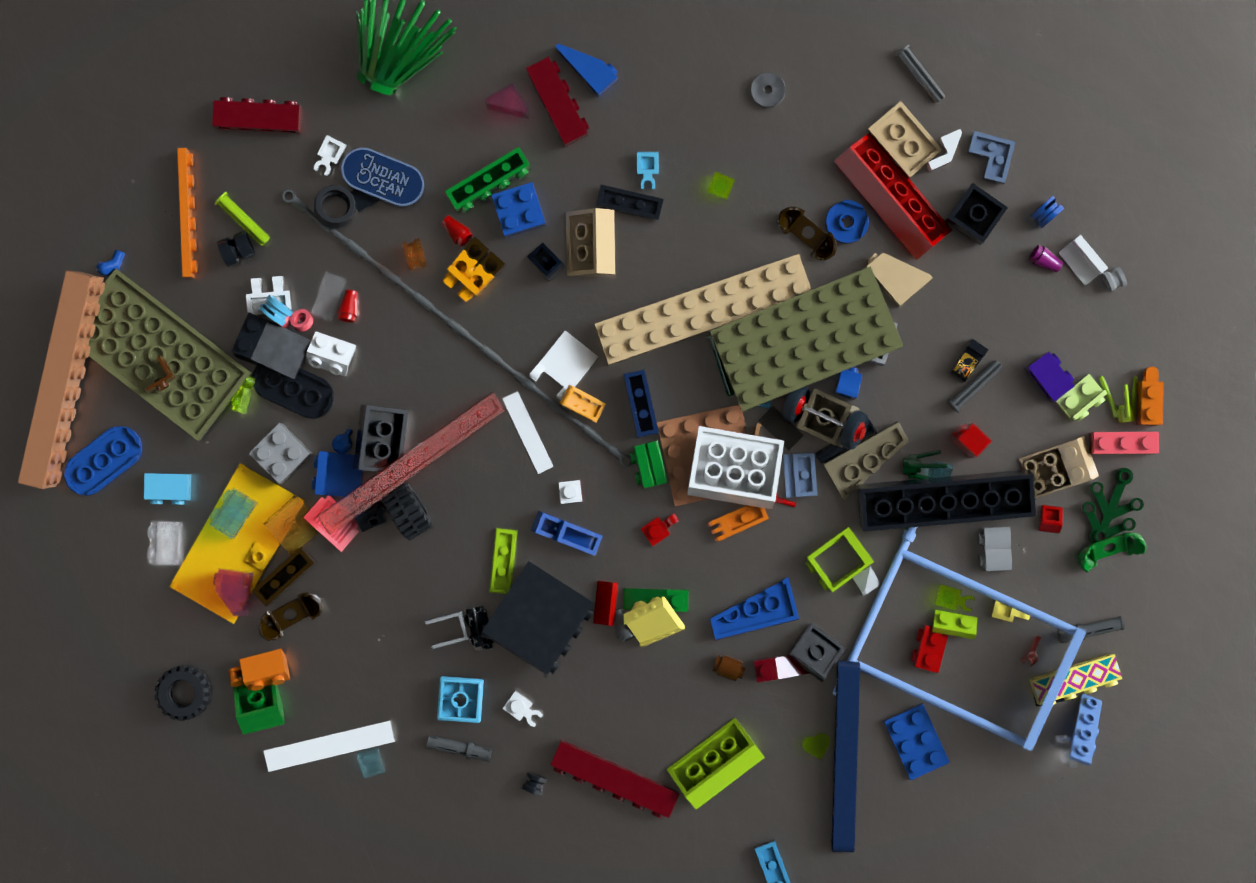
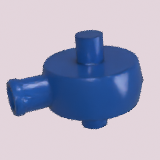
M347 428L344 434H339L333 439L332 447L334 451L344 454L351 449L352 440L350 436L353 433L351 429Z

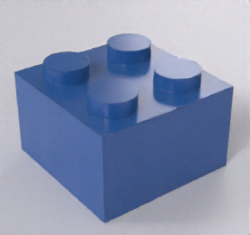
M533 182L492 194L505 238L546 226Z

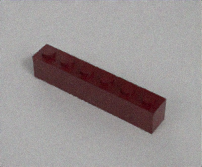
M562 739L550 764L554 767L553 771L565 775L567 772L573 775V780L582 784L585 781L594 784L593 789L602 793L607 790L613 793L612 797L624 802L625 799L632 801V806L635 808L652 810V815L660 819H664V816L670 817L680 795L676 790Z

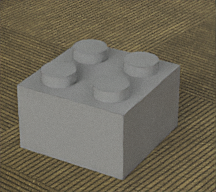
M278 423L249 454L279 484H283L313 453L282 423Z

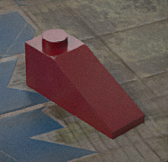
M789 654L753 659L756 682L810 673L787 657Z

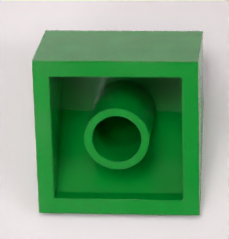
M245 685L233 687L236 720L243 735L285 724L278 685H267L257 691L248 690Z

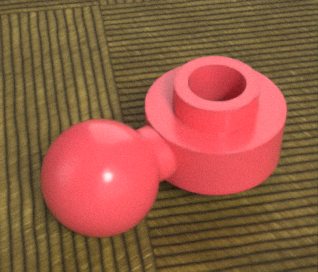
M299 309L291 317L285 319L286 323L282 327L287 329L292 325L296 331L304 332L312 326L313 317L307 310Z

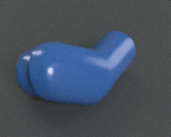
M115 250L111 260L97 264L96 271L101 275L107 276L112 274L115 268L119 270L125 253Z

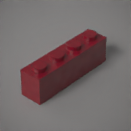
M547 57L527 67L526 71L564 146L567 147L587 137V130L590 129L584 117L580 119L577 113L580 108L575 98L570 99L567 93L570 91V88L565 79L561 81L558 75L561 71L556 61L551 62L550 58Z
M220 97V101L214 100L212 126L215 129L301 134L302 107L297 105L296 101H284V104H275V100L264 99L262 103H256L254 99L242 98L241 102L233 101V98Z

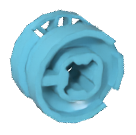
M268 295L266 303L261 304L259 309L273 321L284 326L286 323L285 319L290 317L293 311L272 295Z

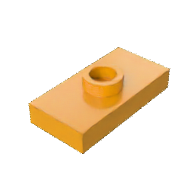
M568 385L559 403L596 423L606 403L572 385Z

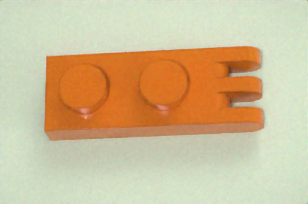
M746 505L707 524L710 527L717 523L718 528L711 530V533L713 535L721 532L722 535L714 538L715 542H718L766 521L769 517L765 508Z

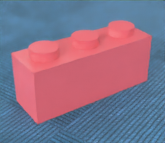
M1159 432L1089 433V449L1091 454H1158Z

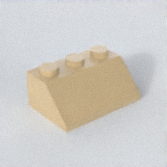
M593 208L566 212L567 276L615 274L614 210Z

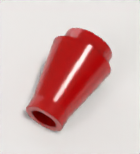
M450 215L441 222V225L455 244L464 246L472 238L473 234L470 232V228L453 219Z
M345 290L337 310L338 320L349 323L355 322V318L358 317L357 291Z

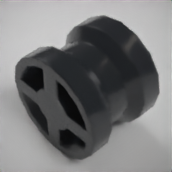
M527 772V781L523 784L522 789L542 796V786L546 783L547 778Z

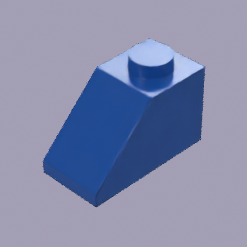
M853 367L840 372L833 394L852 400L856 399L863 375L858 373L859 369Z

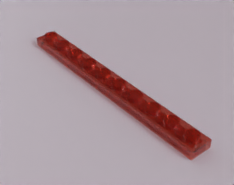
M494 393L488 394L317 516L327 532L332 534L504 412L505 409Z

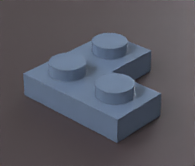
M977 131L973 132L968 153L988 158L983 179L1005 184L1015 141Z

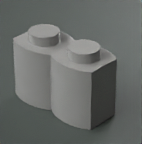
M1010 527L982 528V532L978 533L979 545H983V554L979 555L980 567H984V571L1012 570Z

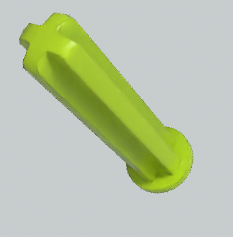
M224 192L214 204L219 205L260 246L265 245L270 237L227 196V192Z

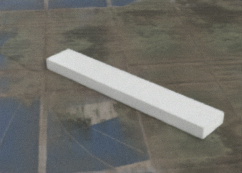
M389 720L264 750V756L268 772L395 742Z

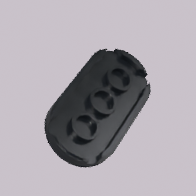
M256 366L253 371L252 383L259 396L305 418L317 419L323 417L331 410L334 404L332 386L325 379L300 368L295 380Z

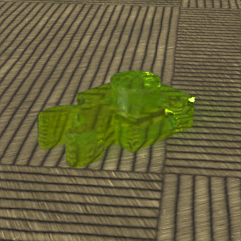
M246 378L240 390L232 398V410L246 414L255 378Z
M940 584L934 605L956 611L957 605H959L964 611L971 612L972 609L965 606V601L968 599L975 601V598L970 595L961 597L962 590Z

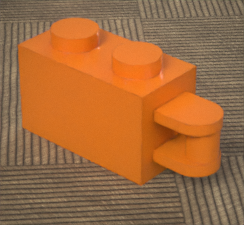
M1153 366L1145 368L1143 371V381L1137 382L1136 425H1163L1164 382H1159V371Z
M282 649L239 659L240 666L228 670L230 686L245 685L248 690L253 691L261 690L264 686L271 684L280 685L286 680H290L286 655Z

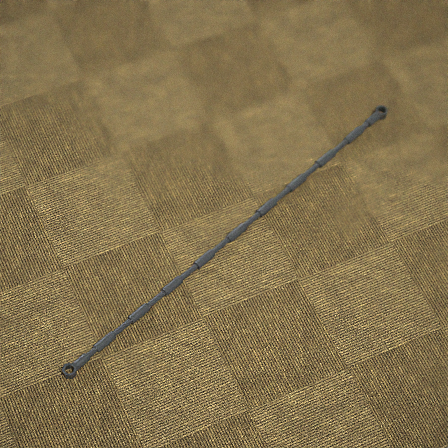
M285 190L283 192L282 198L285 202L291 203L301 212L307 213L320 227L328 233L331 232L346 244L347 248L377 268L379 273L394 285L400 286L427 311L433 312L447 323L450 329L479 348L480 352L496 365L499 364L512 374L514 379L529 391L535 392L564 418H568L582 429V432L594 442L600 443L605 447L607 452L619 460L623 467L631 466L630 455L622 453L613 445H609L596 431L587 424L585 426L569 413L568 409L535 386L536 384L522 373L516 372L502 361L499 355L468 334L466 329L453 319L446 317L434 307V304L420 293H416L401 281V278L387 267L381 266L351 239L348 240L334 228L322 225L316 219L314 212L308 208L309 206L297 198L292 190ZM287 193L293 194L291 200H286L285 196ZM624 457L630 458L628 465L622 463Z

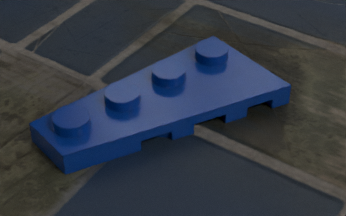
M786 578L759 594L746 599L744 602L714 616L710 621L716 641L799 620L789 578Z

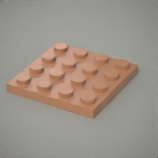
M739 404L657 422L675 506L708 499L687 495L698 428L701 426L747 434L743 412Z

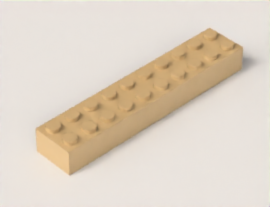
M797 254L595 323V327L608 365L610 366L704 334L811 290L800 255Z

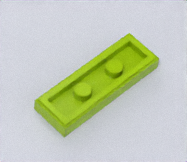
M496 528L489 593L507 594L512 587L518 530Z

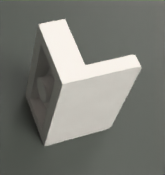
M1081 235L1058 253L1083 285H1087L1108 269Z

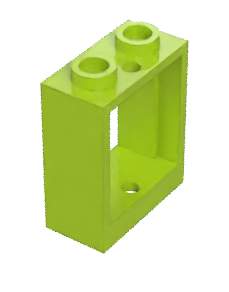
M846 527L806 556L808 562L805 564L812 574L817 572L821 579L818 582L825 591L829 589L831 592H834L874 561L851 529ZM844 537L862 563L832 584L814 558Z

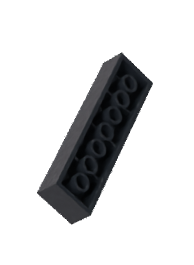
M1029 469L858 484L860 524L863 532L1036 517L1034 474Z

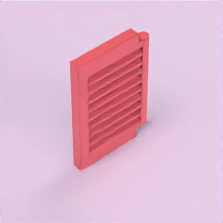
M329 495L325 499L320 497L303 516L304 520L340 552L359 532L355 518Z

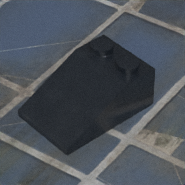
M248 312L231 352L238 359L295 380L311 340L272 321Z

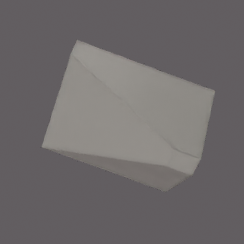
M871 566L853 577L863 596L881 585Z

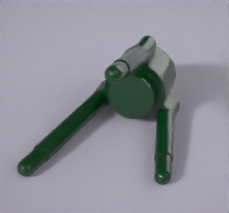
M941 450L909 454V457L903 458V474L908 475V478H932L917 473H921V468H947L948 465L921 463V460H917L941 454Z

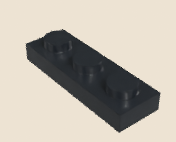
M601 184L596 206L659 221L664 199Z

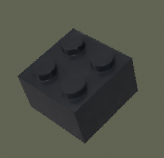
M972 183L945 221L981 245L985 242L1008 207Z

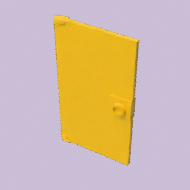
M239 463L169 587L235 624L252 594L251 590L258 584L305 500L251 470L244 464Z

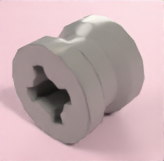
M1119 266L1114 267L1111 272L1105 271L1102 273L1103 281L1110 292L1115 291L1118 286L1123 287L1127 285L1125 275Z

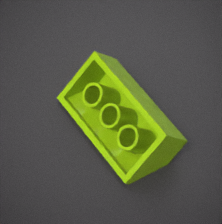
M734 718L666 770L687 800L697 810L765 757L737 719Z

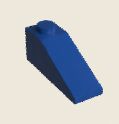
M559 43L555 46L556 51L598 97L618 80L616 76L618 72L610 63L606 65L600 59Z

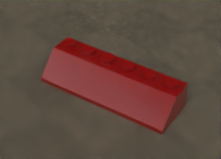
M870 132L850 146L834 161L916 260L952 231L949 225Z

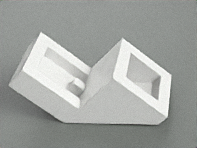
M961 129L947 134L938 140L945 155L926 164L929 172L939 169L952 161L962 134Z

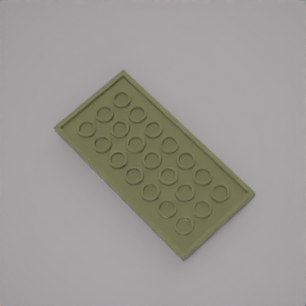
M871 266L710 331L742 412L904 347Z
M115 268L105 281L104 292L99 297L100 310L98 315L95 316L93 323L95 325V332L89 341V357L189 435L200 441L252 373ZM158 356H162L165 358L176 379L169 382V387L160 392L157 390L152 393L146 392L145 388L167 376L157 359Z

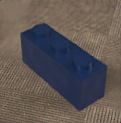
M645 369L624 374L637 438L659 434Z

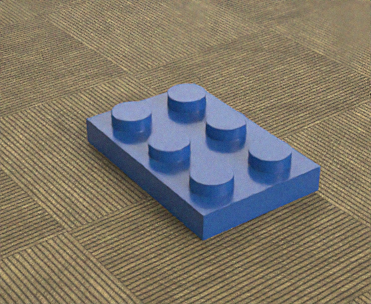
M923 703L883 721L910 780L950 763Z

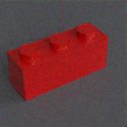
M974 423L959 425L952 432L954 437L950 440L968 458L978 457L992 442Z

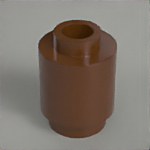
M718 655L713 671L718 676L736 682L737 678L742 679L746 667L742 666L743 661L727 655Z

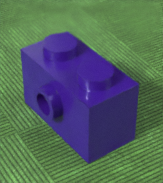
M1046 352L1025 369L1049 401L1054 402L1075 387L1072 383L1074 379L1067 370L1064 372L1060 367L1061 361L1056 354Z

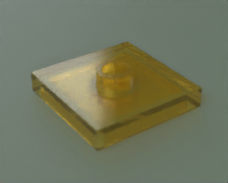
M296 495L263 523L290 555L318 533L317 530L303 519V516L309 509Z

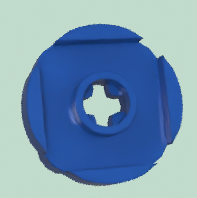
M844 200L835 204L826 216L827 232H831L836 241L849 244L857 242L865 235L869 227V218L864 207L852 200ZM847 216L851 217L850 221L853 222V225H849L848 228L844 227V223L841 222Z

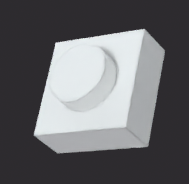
M580 480L559 482L561 504L582 502Z

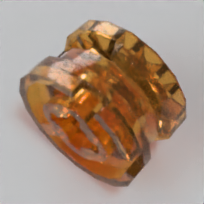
M420 238L414 239V242H410L408 245L406 241L403 242L410 271H414V266L416 268L420 266L421 268L427 267Z

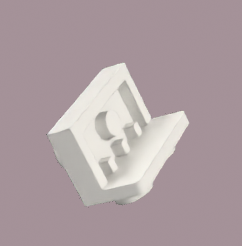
M315 331L306 353L305 362L314 368H322L330 371L332 374L346 376L356 345Z

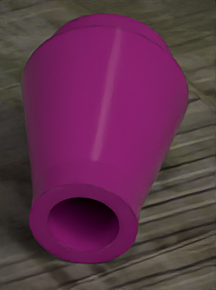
M1037 245L1029 257L1034 265L1052 270L1055 273L1063 265V262L1045 246Z

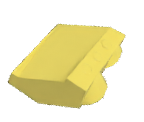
M654 597L648 604L642 601L635 602L631 611L624 614V625L627 624L639 641L640 647L647 646L685 629V625L665 597Z

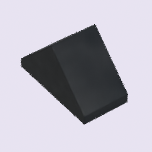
M543 242L527 256L548 281L565 268L564 263Z

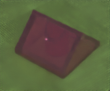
M513 83L487 97L485 100L486 107L489 110L529 119V110Z

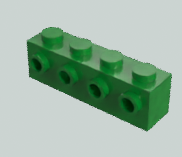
M517 147L445 192L456 211L464 213L473 208V203L479 199L482 202L490 198L492 191L497 188L503 190L510 185L509 181L516 177L521 179L529 174L528 170L531 167L521 149Z

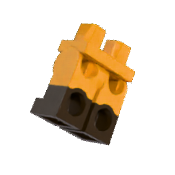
M474 236L447 268L449 272L445 275L443 282L452 289L458 281H461L465 286L457 295L467 302L474 295L478 296L507 265Z

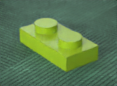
M935 610L932 632L975 640L978 617Z

